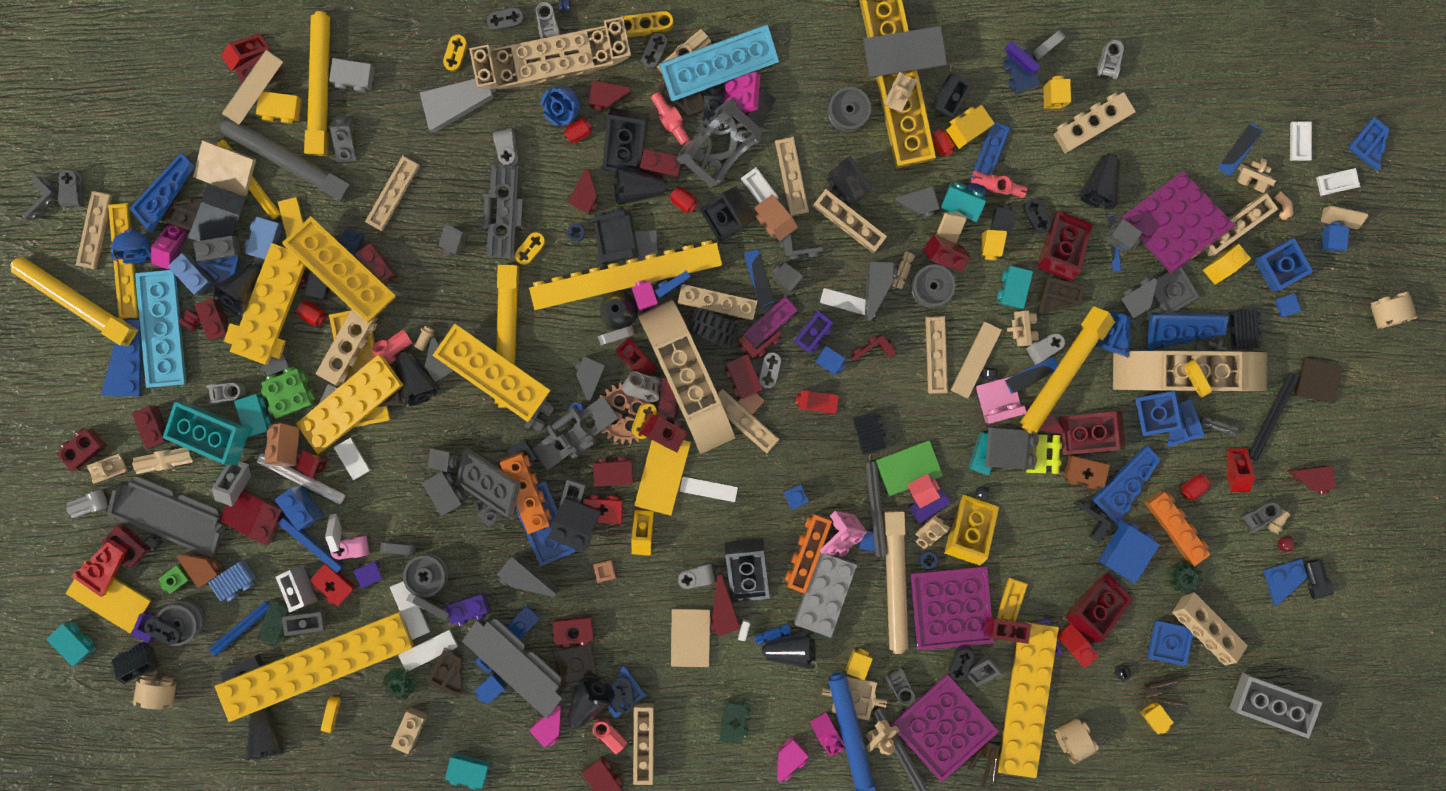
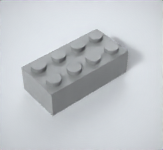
M820 553L806 594H803L794 624L831 638L857 564L838 556Z
M1242 672L1229 708L1236 713L1309 739L1322 702L1308 695Z

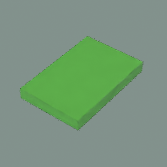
M930 440L875 460L888 496L909 489L907 484L926 474L929 475L931 480L943 476Z

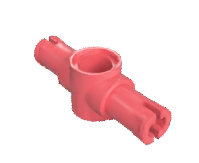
M661 92L652 95L651 99L659 111L658 114L660 116L658 118L664 128L675 135L681 146H684L687 140L691 141L683 128V119L675 106L668 105Z
M974 171L972 176L977 177L971 178L972 183L985 186L992 193L1012 194L1020 198L1026 196V193L1021 191H1027V186L1013 183L1007 176L986 175L978 171ZM999 180H1000V182H1001L1000 188H998V181H999Z

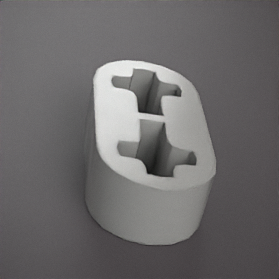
M1059 30L1032 52L1033 56L1039 60L1063 41L1066 36Z
M633 326L600 335L598 339L602 346L634 336L635 332Z
M768 353L763 360L759 382L765 388L773 387L777 381L781 359L776 353ZM773 355L775 360H778V363L774 364L771 370L769 369L770 363L767 362V358H771ZM768 371H771L770 377L773 379V383L770 382L768 385H765V381L762 378L767 376Z

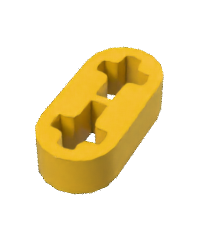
M454 35L450 38L443 59L444 66L451 72H456L461 68L468 44L461 35ZM460 40L463 46H459L457 52H455L456 46L454 42ZM454 55H456L455 61L457 65L450 67L448 61L453 60Z
M536 232L530 234L515 253L517 262L522 265L531 263L545 246L544 236ZM540 237L539 241L541 244L530 248L533 244L532 238ZM528 249H530V252L527 254L529 259H523L521 261L520 253H525Z
M1192 360L1184 364V369L1197 393L1201 397L1212 392L1210 385L1196 361Z
M650 403L640 405L632 425V433L639 439L646 438L642 434L638 435L639 432L636 430L637 427H641L643 422H645L646 414L643 410L650 407L652 414L657 415L656 407Z
M329 697L321 731L332 733L340 706V698Z

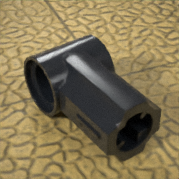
M1315 559L1304 563L1310 582L1308 583V590L1312 599L1315 600L1333 595V585L1327 578L1323 560Z

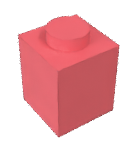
M928 474L907 484L920 508L941 498L937 491L940 489L935 479L931 480Z

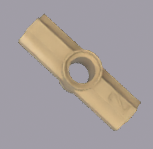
M700 29L684 44L679 45L664 61L678 57L679 53L683 50L692 52L708 46L711 40Z
M185 447L153 452L151 455L133 458V468L136 474L175 468L178 465L195 462V452Z

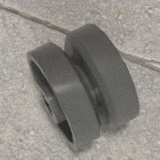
M844 87L832 96L827 109L828 119L836 130L843 133H854L867 123L871 113V102L861 89ZM846 107H848V109L852 108L853 111L847 112Z
M937 264L927 265L917 271L910 285L911 295L915 301L928 308L939 307L950 301L956 287L955 278L950 270ZM933 282L936 284L935 290L930 288V284Z
M423 553L414 557L406 564L403 571V582L406 589L418 597L427 598L437 594L446 586L449 580L447 562L435 553Z
M190 599L175 600L158 612L156 616L178 626L182 631L180 641L170 646L187 644L202 631L205 625V615L202 608ZM174 632L169 633L170 638L173 639L175 637Z

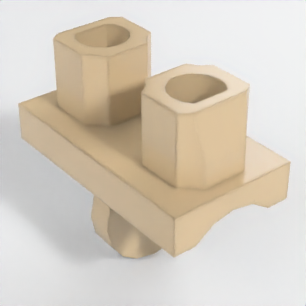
M899 72L884 105L902 113L917 80Z
M1264 158L1260 162L1252 161L1251 166L1255 167L1256 170L1240 164L1238 168L1240 173L1237 181L1248 186L1252 177L1258 179L1254 189L1265 193L1270 185L1274 186L1276 182L1272 176L1262 173L1263 171L1267 173L1271 171V168L1266 166L1267 160Z
M1029 310L1014 312L1015 320H1012V328H1007V332H1013V339H1017V346L1032 345V343L1039 341L1038 332H1031L1030 324L1037 322V314L1029 313Z
M121 453L87 465L93 484L127 472Z
M935 515L915 533L918 536L916 543L925 549L943 536L950 527L944 525L943 520Z
M887 720L879 721L875 725L876 729L866 734L870 742L866 749L868 752H871L874 748H879L881 754L890 755L895 750L892 738L899 732L897 726L890 727Z

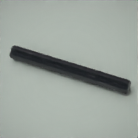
M1293 373L1287 374L1249 451L1251 460L1257 461L1299 379L1297 375Z

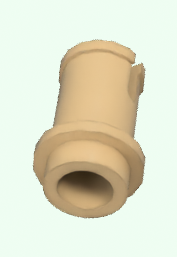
M426 325L420 329L422 332L414 344L416 348L422 351L426 350L429 341L435 336V330Z
M1281 509L1280 516L1268 523V529L1276 534L1282 532V527L1288 517H1290V514Z

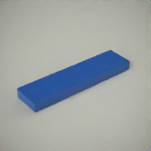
M993 121L995 124L988 130L973 172L978 171L986 175L994 173L1011 127ZM971 175L967 189L972 191L977 189L983 192L985 196L986 187L972 183L971 178L977 177Z
M288 517L280 520L279 525L333 571L338 573L346 566L339 559L333 558L331 553L303 529L297 531Z
M526 605L507 628L521 640L541 617ZM478 657L475 661L486 673L490 674L493 670L481 658Z

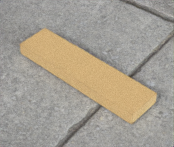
M265 50L222 114L240 124L283 61L268 50Z
M794 137L776 140L775 145L789 214L795 216L809 213Z
M402 155L365 221L366 223L382 232L384 231L421 165Z
M91 191L76 266L97 270L109 215L108 205H111L113 195Z
M945 316L925 317L928 394L948 393Z
M985 321L983 322L950 391L967 399L969 398L1002 331L1001 329Z
M722 389L717 395L728 420L764 452L768 453L779 441V438Z

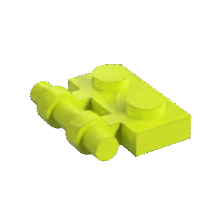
M1038 435L1039 443L1036 449L1037 463L1035 470H1026V473H1046V466H1052V473L1059 474V466H1061L1062 461L1060 460V449H1062L1060 435H1053L1052 443L1047 442V435ZM1047 448L1052 449V460H1047Z

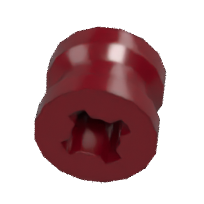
M188 308L185 310V316L179 320L180 324L193 331L198 329L197 325L200 322L198 314Z

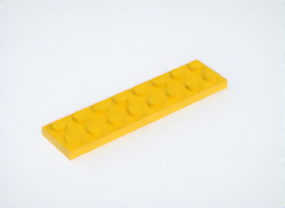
M1026 622L1031 624L1029 644L1016 642L997 771L998 773L1037 778L1059 627Z

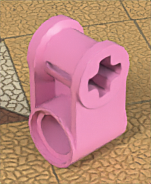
M367 535L341 540L339 547L345 550L342 554L340 551H330L331 556L335 559L370 555Z

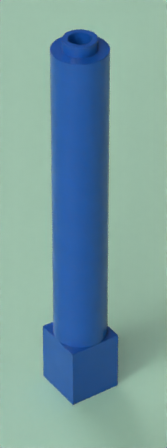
M842 672L832 673L831 677L828 678V683L856 791H876L847 675L842 674Z

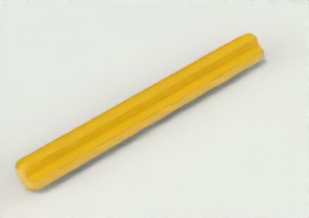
M225 140L217 143L219 146L233 150ZM252 176L249 190L272 220L278 219L281 216L280 211Z

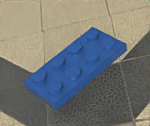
M546 481L536 486L538 491H542L545 502L543 504L545 509H549L552 515L549 527L527 534L517 506L515 507L540 567L576 552V549L548 539L558 513V507Z

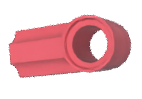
M401 330L387 341L381 340L376 342L372 347V352L375 356L382 354L390 365L395 361L398 353L413 343L405 331Z
M599 717L595 720L593 734L600 738L615 754L619 753L628 743L627 740L610 724L609 719L606 717ZM599 724H604L607 727V729L605 731H599L597 729V726Z

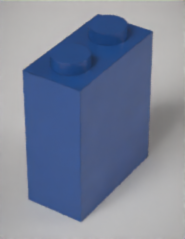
M302 485L288 489L275 499L297 531L312 526L325 516Z
M1121 522L1098 561L1136 584L1160 544L1154 541L1155 537L1147 532L1144 534L1139 532L1140 527L1131 522L1129 525Z

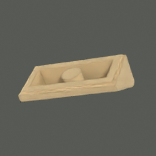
M1328 206L1323 208L1321 222L1328 224L1339 222L1351 229H1359L1367 219L1368 214Z
M958 211L945 213L936 235L957 243L966 222V216Z

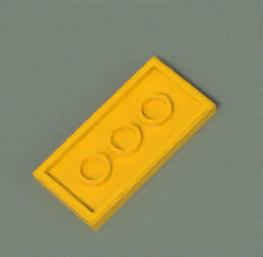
M653 440L651 441L634 506L672 515L691 441L683 440L677 453Z
M115 577L106 595L103 597L98 596L76 579L73 580L65 593L130 634L134 629L139 614L146 612L152 602L151 599Z

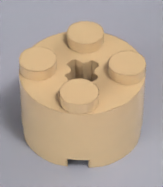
M1409 292L1398 294L1392 298L1390 296L1370 303L1377 329L1394 326L1405 322V320L1410 321L1418 318Z
M143 674L140 679L136 680L133 705L136 706L138 702L141 703V708L160 710L166 705H169L168 709L172 708L176 690V683L173 682L174 678L162 676V679L154 678L153 675Z
M1073 719L1055 729V732H1057L1055 735L1064 753L1067 752L1071 755L1068 759L1073 764L1084 760L1099 750L1096 742L1093 739L1091 740L1089 736V727L1085 722L1081 723L1079 719Z

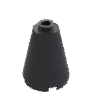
M1107 153L1101 156L1080 190L1079 196H1081L1080 200L1094 208H1098L1099 205L1105 206L1104 209L1106 210L1116 207L1120 160L1116 155Z
M623 166L616 167L615 178L617 180L616 184H614V192L617 205L660 197L664 195V192H667L668 183L667 180H664L663 176Z
M257 264L246 265L215 285L211 291L213 298L217 297L220 300L218 304L227 312L233 315L240 313V316L243 315L262 268Z
M615 291L603 298L599 312L602 321L607 326L613 329H622L629 327L635 321L638 307L631 295L626 292ZM618 305V312H613V308Z
M405 351L397 355L398 358L395 360L398 378L403 383L400 391L404 406H407V404L410 407L420 405L429 401V396L432 394L434 397L439 394L440 389L413 353Z
M806 630L766 641V644L762 646L763 657L772 662L813 669L815 665H811V663L816 660L815 639H811L810 634L814 633L813 631Z
M585 675L580 680L567 714L568 723L572 727L581 728L612 703L615 696L612 688L607 682L605 684L600 682L601 678L598 676Z
M263 708L251 713L245 755L246 760L284 754L285 748L271 710Z

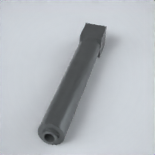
M225 118L220 125L223 135L345 203L354 187L243 123L237 124L230 118Z

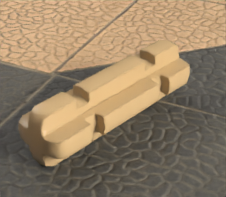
M904 252L903 261L899 264L897 277L893 280L892 286L899 289L903 288L905 283L903 280L907 278L911 268L910 262H913L915 257L913 253Z

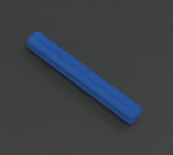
M265 601L212 645L209 648L210 652L214 656L222 652L273 608L270 602Z

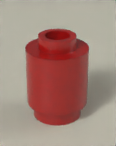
M581 117L568 125L567 129L563 132L572 144L574 142L578 143L591 135L590 130L593 128L587 119L583 120Z
M940 128L931 134L933 147L940 157L944 155L946 158L955 152L953 148L956 145L947 131H943Z
M679 186L675 188L669 197L672 203L686 214L688 212L692 213L698 206L696 202L698 198L685 188H680Z
M302 301L296 311L299 318L314 327L321 326L327 317L325 310L306 301Z
M1203 474L1195 475L1181 486V494L1186 500L1194 501L1208 491V487L1211 484Z

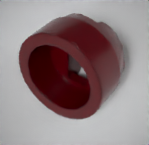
M1284 536L1278 541L1279 549L1285 552L1293 551L1292 537Z

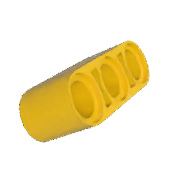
M667 11L623 16L624 23L632 25L631 29L626 31L627 37L666 33L672 30L674 24L672 15ZM667 18L670 20V23L667 26H662L659 23L660 20ZM645 20L651 23L648 28H642L640 24Z

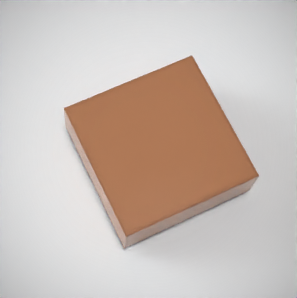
M757 393L738 401L751 415L764 402Z
M612 559L593 564L597 583L616 579Z

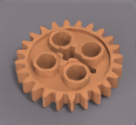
M619 383L618 389L612 385V392L608 389L605 390L607 396L604 397L612 407L620 410L628 408V412L633 415L637 414L633 410L634 403H653L625 394L622 389V383ZM619 395L625 398V404L621 407L615 404V398ZM648 407V409L643 410V412L646 414L644 420H646V417L649 414V412L652 413L650 407ZM615 412L619 417L617 424H610L601 432L602 434L609 433L607 439L613 436L614 443L618 439H621L622 444L625 443L626 439H628L629 444H632V438H635L637 442L640 441L626 427V423L629 420L634 421L635 418L627 416L624 419L623 414ZM641 426V427H637L636 430H637L638 432H640L642 426Z

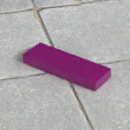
M785 296L743 335L756 349L793 316L798 309Z

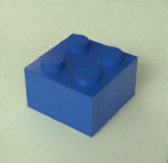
M1295 238L1285 240L1253 258L1271 292L1280 291L1313 272Z
M1178 391L1136 398L1143 436L1185 429Z

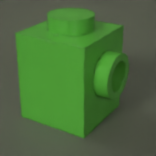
M178 564L158 580L161 582V588L165 592L172 594L192 579L182 564Z

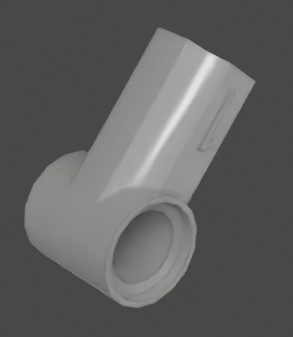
M101 489L88 493L85 497L68 502L66 509L71 518H75L90 512L94 513L109 508L105 493Z

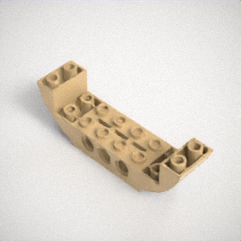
M619 17L604 20L605 26L491 49L489 45L469 48L477 87L485 89L525 87L593 73L623 62L631 56L624 19Z
M671 299L638 314V318L648 336L700 454L735 439L721 401L674 301Z
M1129 351L1128 358L1113 353V390L1196 391L1184 369V364L1195 360L1212 391H1267V352Z

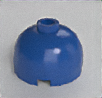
M553 87L547 90L541 99V107L544 106L545 110L544 116L556 126L569 124L579 114L580 99L575 91L569 87Z
M127 229L113 239L111 257L117 262L118 259H121L125 264L146 262L147 257L151 259V243L142 233L136 232L134 229Z

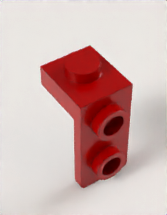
M801 390L800 394L797 393L795 405H799L798 409L836 414L838 395Z

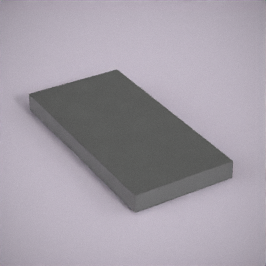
M941 26L863 39L869 78L947 65Z
M464 449L456 483L505 517H513L521 482L471 449Z

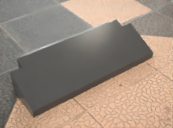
M135 476L129 481V484L121 482L112 490L107 512L108 516L156 534L213 558L216 555L227 528V524L219 521L222 513L219 512L218 508L185 494L178 496L174 494L172 489L141 476Z
M484 618L476 620L462 642L547 719L567 696L565 692L561 695L556 692L561 686V677L534 652L527 654L524 651L525 644L498 619L487 621L485 626L483 625Z

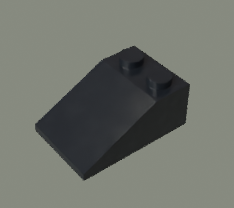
M616 108L610 109L607 114L602 170L615 172L617 166H623L641 171L640 165L648 131V113Z
M851 155L827 175L828 184L832 189L836 188L839 193L837 197L848 207L866 196L872 189Z
M206 184L188 238L195 241H203L232 236L246 197Z
M764 539L725 542V557L732 602L770 599Z

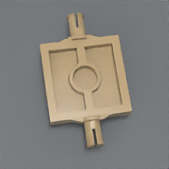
M847 676L857 718L869 720L874 705L886 708L887 700L876 698V681ZM822 688V695L832 696L830 688ZM834 702L831 710L832 713H836Z

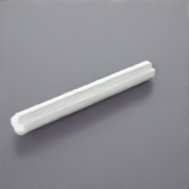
M260 454L257 459V463L338 504H341L345 499L343 493L291 467L266 464L265 454Z

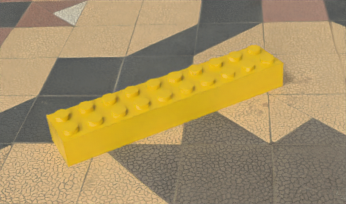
M859 0L867 38L909 31L902 0ZM917 71L903 73L917 81L902 113L884 105L898 74L876 77L895 169L933 161L936 158Z
M400 611L222 681L215 685V689L228 722H231L408 651L415 645Z

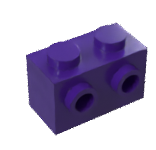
M817 311L793 342L807 353L810 351L815 352L821 344L818 342L821 337H827L832 331L831 325L833 322Z
M485 592L450 602L445 606L446 612L449 614L450 625L456 623L457 626L468 623L467 619L473 617L475 620L485 618L486 613L491 610Z

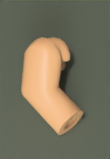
M1279 191L1274 196V199L1282 205V211L1279 213L1280 218L1287 220L1294 214L1293 204L1282 191Z

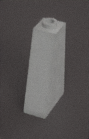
M476 79L420 92L429 131L435 133L494 98L493 92H496V89L478 88Z

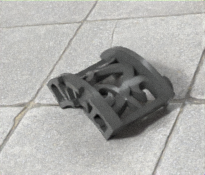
M732 98L719 106L714 111L715 115L710 120L706 118L695 130L697 135L693 137L692 141L687 140L676 158L680 164L684 163L703 179L709 188L716 184L720 185L725 179L726 172L739 156L752 145L758 144L762 139L761 135L764 128L756 125L736 107L737 103ZM732 116H733L736 120H738L739 122L735 123V122H734V119L732 118ZM722 123L725 129L720 130L718 126ZM744 126L751 133L748 134L746 137H743L742 134L747 131L745 129L737 130V128ZM711 132L718 135L730 132L729 149L723 152L710 153L712 143L709 135ZM703 142L707 143L706 151L705 148L700 147ZM692 158L701 160V164L698 165ZM706 161H709L708 168L710 171L713 166H716L712 176L704 170Z

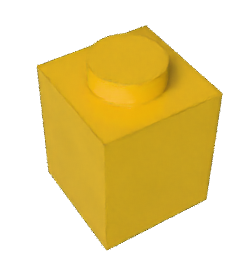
M862 648L858 650L853 649L845 669L846 674L865 680L873 660L872 656L869 655L870 652Z
M1151 703L1140 712L1157 734L1167 732L1171 728L1170 725L1173 724V721L1159 703Z

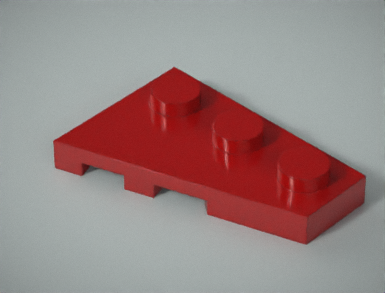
M110 540L90 560L85 562L78 571L74 572L71 577L98 596L103 597L106 595L128 550L115 541Z

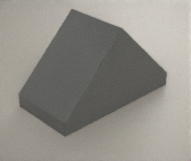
M567 479L559 509L565 497L582 503L586 484Z
M985 653L970 667L967 677L978 687L999 676L1003 671Z

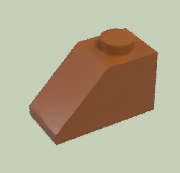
M183 553L177 556V559L197 588L205 586L209 581L223 573L220 570L221 565L219 562L211 557L191 553Z

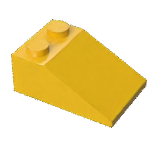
M963 495L948 536L944 554L977 565L984 563L988 559L999 507Z

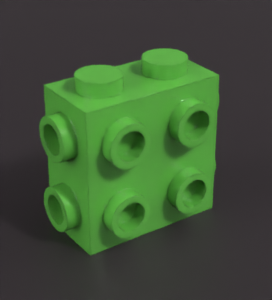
M295 367L285 369L284 374L277 376V374L266 377L267 381L261 383L262 395L264 398H267L269 402L268 410L275 419L315 405V394L312 389H309L307 384L309 382L308 376L302 369H295Z

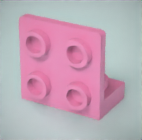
M1010 377L976 386L985 423L990 424L1026 414L1025 406H1021L1018 392L1016 391L1011 394L1005 382Z
M835 511L830 517L834 521L833 525L839 532L820 549L821 554L842 557L850 551L849 549L854 544L859 543L863 539L867 531L856 515Z

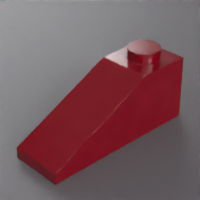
M722 572L718 573L712 614L713 621L710 622L713 633L717 632L718 636L740 629Z

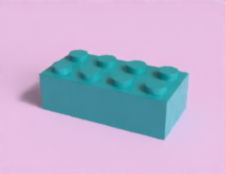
M174 402L163 438L224 465H238L250 428L193 404Z

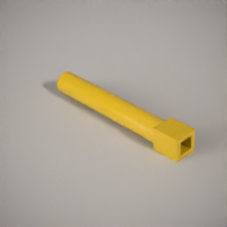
M316 11L314 15H311L308 121L307 130H305L304 153L309 156H328L329 149L327 114L331 17L327 16L326 12Z
M15 258L11 262L10 266L13 274L102 331L101 334L120 346L130 345L138 329L123 319L111 315L26 258Z
M498 265L496 352L515 365L519 266ZM495 399V404H498V407L507 408Z
M1095 306L1092 307L1081 324L1083 327L1082 331L1020 421L1025 431L1037 433L1098 340L1105 338L1115 323L1109 312Z

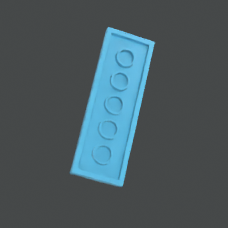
M765 24L659 63L670 99L675 101L778 63L779 60L769 27Z
M172 270L135 273L146 388L187 384L182 329L179 323L180 308L177 277Z

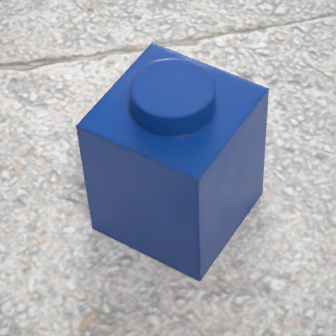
M1331 222L1329 226L1323 227L1321 250H1347L1350 227L1343 226V223Z
M825 346L815 363L835 375L837 372L841 373L846 365L844 360L846 358Z
M800 483L783 491L791 510L809 502Z
M494 672L475 689L476 696L482 703L485 702L488 705L505 690L507 685Z

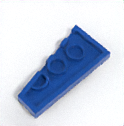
M180 153L129 208L150 232H153L195 167L183 153Z
M1151 313L1145 349L1151 351L1162 346L1164 348L1170 347L1176 343L1182 342L1184 344L1195 339L1203 340L1226 335L1229 316L1227 314Z
M124 320L138 329V332L129 346H120L114 343L101 396H142L140 320Z
M1145 445L1091 500L1119 527L1122 518L1130 510L1136 495L1140 494L1141 487L1151 476L1160 458Z

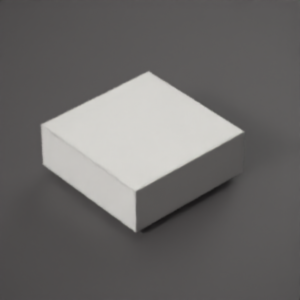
M743 618L738 640L746 641L750 627V621Z

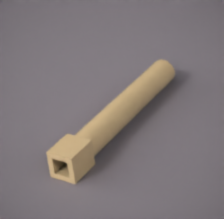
M903 510L883 511L887 553L889 650H893L894 654H903L905 650L909 649L904 539L905 514Z

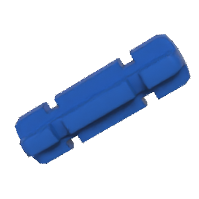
M784 624L780 628L776 627L765 631L764 634H757L754 636L757 645H761L765 641L782 637L781 635H788L791 633V628L789 624Z

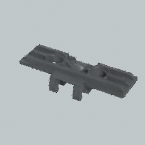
M491 165L490 194H483L484 217L483 225H481V229H488L487 257L514 259L516 226L524 227L522 206H525V200L517 199L519 166ZM502 187H506L509 190V195L505 198H501L498 194L499 189ZM492 199H497L496 224H491ZM505 226L507 228L506 235L498 236L496 231L500 227Z
M604 396L582 412H579L573 406L567 414L555 423L547 426L550 436L532 448V450L548 471L571 453V457L575 459L587 448L596 444L597 440L594 436L619 417ZM575 417L577 423L574 425L575 427L565 434L558 431V429ZM588 417H592L595 420V425L592 428L586 425ZM557 440H559L562 446L565 447L563 450L557 447Z

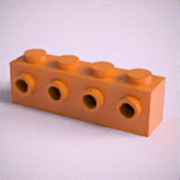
M520 452L501 459L500 465L502 470L521 482L516 506L527 534L549 527L552 515L550 510L544 507L543 502H545L542 491L537 489L538 480L535 473L532 474L530 471L531 462L528 455L524 456V453Z
M1158 491L1144 501V503L1186 561L1196 566L1210 556L1207 550L1209 549L1208 545L1203 539L1200 540L1196 534L1198 532L1191 523L1188 524L1186 522L1185 513L1180 508L1177 509L1173 504L1175 500L1171 494Z
M815 513L812 514V517H807L804 526L807 527L806 533L800 536L798 545H800L799 552L794 553L791 563H794L792 571L788 570L785 577L788 588L806 594L821 553L820 549L823 547L830 529L831 519Z

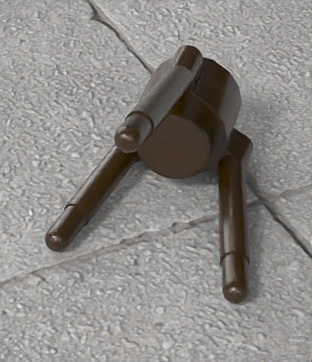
M1183 675L1156 683L1144 684L1146 698L1152 699V703L1160 702L1187 706V702L1163 699L1158 696H1162L1161 687L1179 683L1181 680L1187 679L1188 676Z
M989 741L978 750L968 766V770H971L982 752L984 753L983 757L988 758L981 785L982 788H985L992 760H994L992 783H996L998 761L1001 752L999 750L1000 745Z

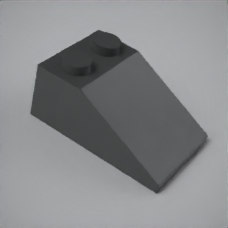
M869 262L867 264L864 322L872 320L893 280L896 279L897 267H894V263Z
M989 428L985 467L1035 470L1037 463L1036 449L1039 443L1038 431L1037 433H1028L1025 430Z
M515 553L497 573V576L500 577L498 580L505 586L509 585L513 588L554 597L560 590V588L518 553Z

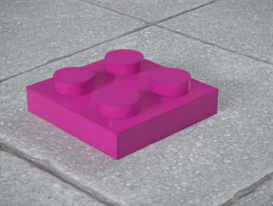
M753 72L726 81L724 103L732 98L737 103L736 107L744 114L758 110L761 75Z

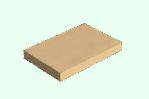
M203 140L193 177L241 196H247L256 159Z
M672 608L671 667H709L710 609Z

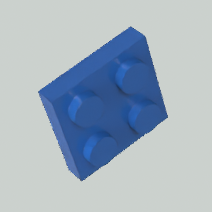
M1155 620L1147 658L1186 666L1193 634L1186 626Z

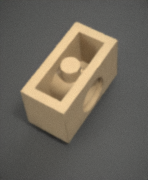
M410 707L406 711L390 747L409 754L416 743L428 714Z

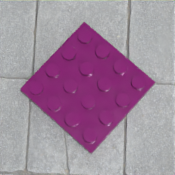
M1184 171L1121 217V220L1124 219L1142 232L1139 236L1141 242L1171 274L1232 230L1235 225Z
M987 566L910 573L917 650L994 643V639L984 636L987 616L992 617Z
M948 674L944 675L890 723L892 727H898V734L941 782L999 732Z

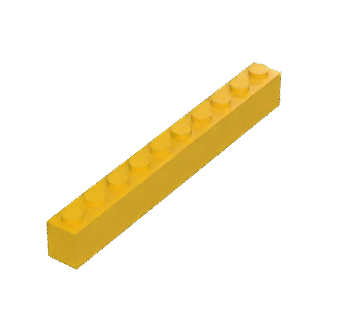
M710 240L702 242V246L694 248V245L682 247L683 251L675 252V249L664 251V255L659 257L656 254L645 256L646 260L638 261V258L626 261V265L619 266L618 262L608 265V269L605 270L597 267L589 269L590 273L582 275V272L570 274L571 278L567 279L559 276L552 278L551 283L545 284L544 280L534 282V287L529 288L534 310L634 287L636 282L645 279L646 282H655L676 277L686 270L688 273L722 266L717 243H713Z

